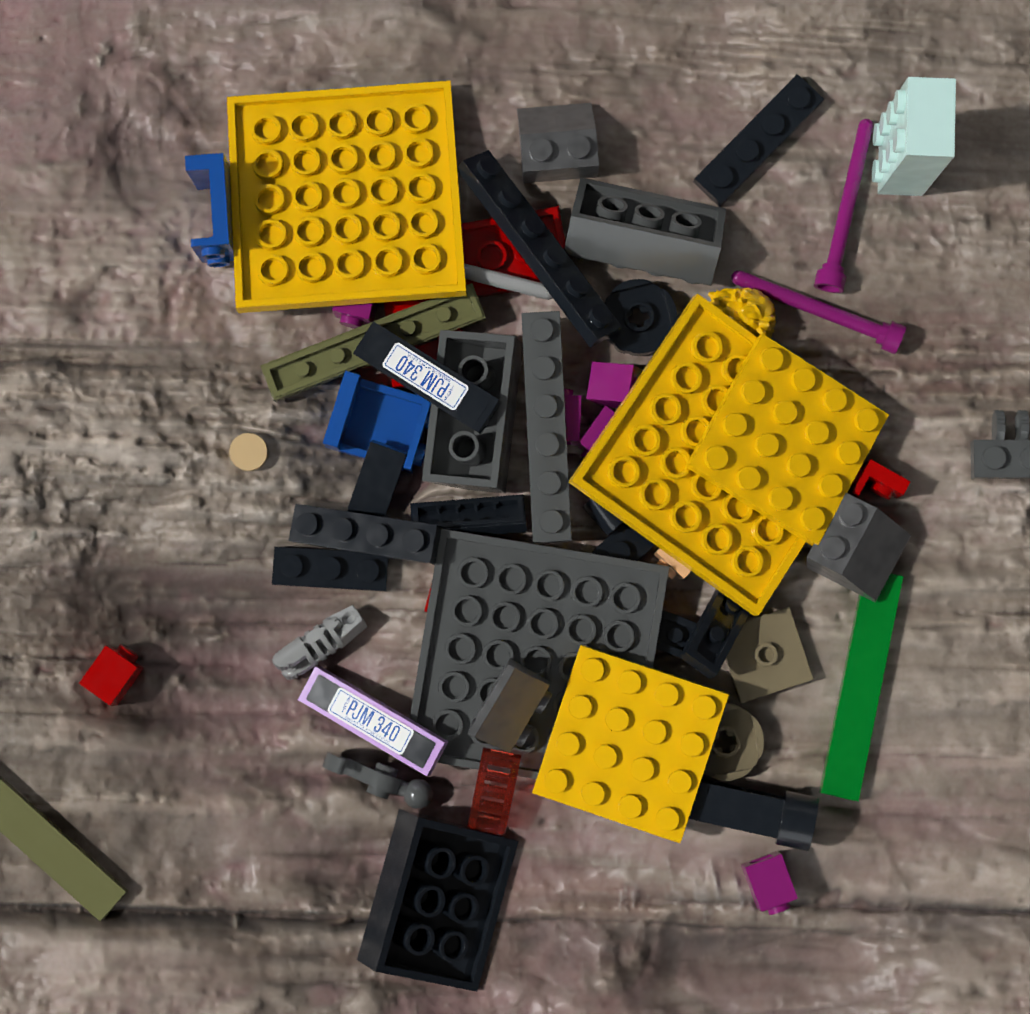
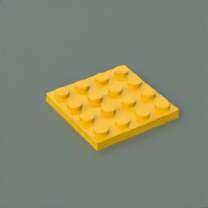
M761 334L754 342L685 467L809 545H819L845 493L848 492L889 414L771 338Z
M580 645L532 793L681 843L729 693Z

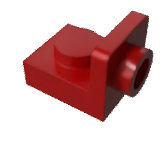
M870 459L861 466L848 494L858 497L866 482L871 484L869 489L878 496L890 500L891 496L897 499L904 495L911 481Z

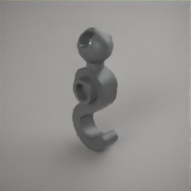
M327 752L322 765L323 768L340 775L346 774L368 784L366 790L368 793L384 799H388L390 793L403 796L407 805L413 809L426 807L433 800V791L424 779H414L407 782L396 777L398 769L377 762L375 768L335 753Z

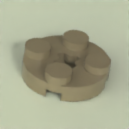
M726 703L714 740L719 738V732L726 730L728 736H734L735 744L729 746L730 752L723 753L722 748L715 747L713 742L703 773L721 781L736 780L747 775L757 764L764 749V735L759 722L747 710L737 705Z

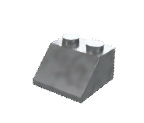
M591 103L517 109L523 183L580 179V177L594 178L598 176L597 134Z
M845 493L819 545L813 544L807 555V568L876 602L911 535L878 508Z
M509 658L472 721L468 734L509 753L514 745L521 748L533 728L527 724L534 711L541 714L552 696V693L547 691L550 681Z

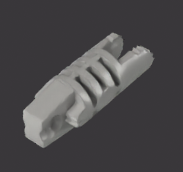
M353 605L327 617L322 621V624L315 625L313 630L306 631L304 636L297 637L283 647L282 650L275 653L272 663L278 670L281 669V674L287 680L291 681L318 665L319 661L327 659L329 654L333 655L338 648L342 649L367 628L364 619Z

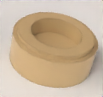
M243 433L237 436L232 441L229 449V455L233 464L244 471L260 469L266 463L269 454L266 442L253 433Z

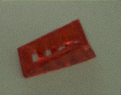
M483 747L468 828L505 835L521 755ZM492 765L511 769L510 774L488 770L487 766ZM484 781L506 784L507 788L486 784ZM481 796L504 800V803L481 799Z

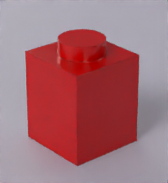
M120 644L115 648L114 646L106 645L79 684L108 705L117 706L144 667L136 663L139 656L126 646Z

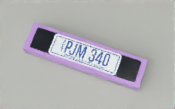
M315 666L298 698L302 703L425 776L432 774L449 742L321 666Z

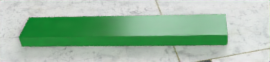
M890 574L876 602L861 595L858 596L819 790L821 794L859 802L904 576Z

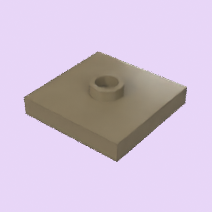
M790 607L745 621L725 659L739 703L814 680Z

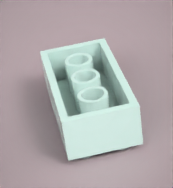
M908 77L901 89L896 90L893 101L888 102L886 112L881 113L880 121L874 124L873 145L879 146L878 160L873 161L872 182L878 183V194L923 196L955 157V78Z

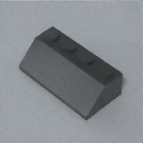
M580 177L564 250L568 255L574 256L579 260H594L611 264L616 268H631L645 271L653 276H668L682 279L690 284H706L711 286L722 245L726 208Z
M440 330L437 361L499 399L501 404L482 434H479L431 403L422 475L423 482L466 490L506 494L523 344L516 336Z

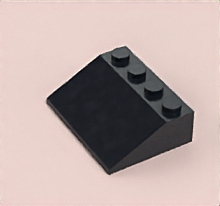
M399 809L357 960L375 972L477 992L519 841L436 817Z

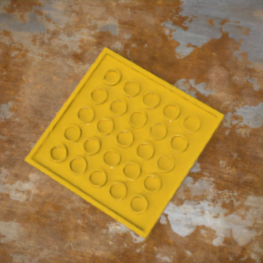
M451 80L227 97L235 301L238 313L467 296Z
M697 293L683 310L568 483L750 614L758 616L806 542L685 467L757 339L755 335Z

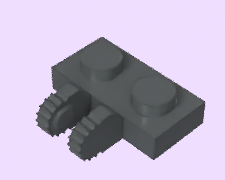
M994 410L992 414V440L970 441L971 479H1030L1029 416L1026 410H1018L1016 413L1015 440H1004L1006 432L1004 410Z

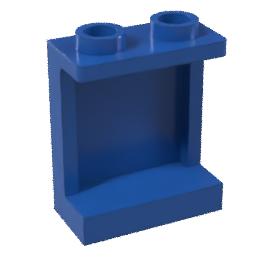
M224 153L185 156L186 172L197 190L210 189L213 236L191 239V248L201 262L207 263L209 267L229 266L230 261H234L230 164Z
M345 371L323 444L328 449L365 459L370 442L375 440L408 452L402 471L413 473L415 465L422 466L425 458L426 444H423L422 441L425 431L429 426L431 403L419 395L362 379L359 374Z

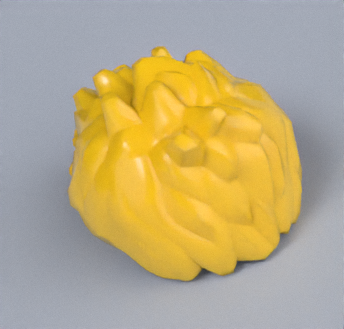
M724 288L721 291L717 290L716 292L708 293V296L711 298L710 303L753 335L758 337L764 334L772 338L776 315L774 304L767 295L751 288Z

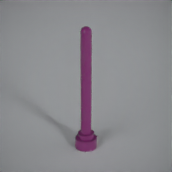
M863 119L858 125L827 263L822 264V268L817 270L814 287L821 291L829 293H842L844 291L847 276L844 274L842 261L873 131V122L870 119Z
M736 270L731 275V280L735 285L759 290L771 299L875 338V343L881 345L882 350L892 354H896L904 336L906 326L894 321L891 324L883 322L880 325L741 270Z

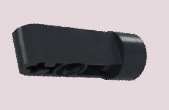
M702 778L689 819L776 838L775 844L809 851L817 820L819 798L786 791L784 796Z

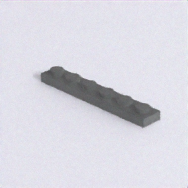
M560 311L521 313L533 544L571 542Z

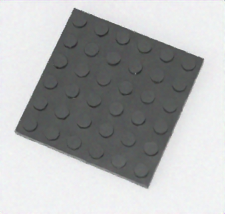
M442 529L410 713L411 720L449 741L437 763L537 779L580 645L653 668L670 566ZM509 658L550 681L547 691L552 693L543 712L539 714L534 711L527 724L533 728L523 746L520 748L514 745L510 753L468 734L472 721Z

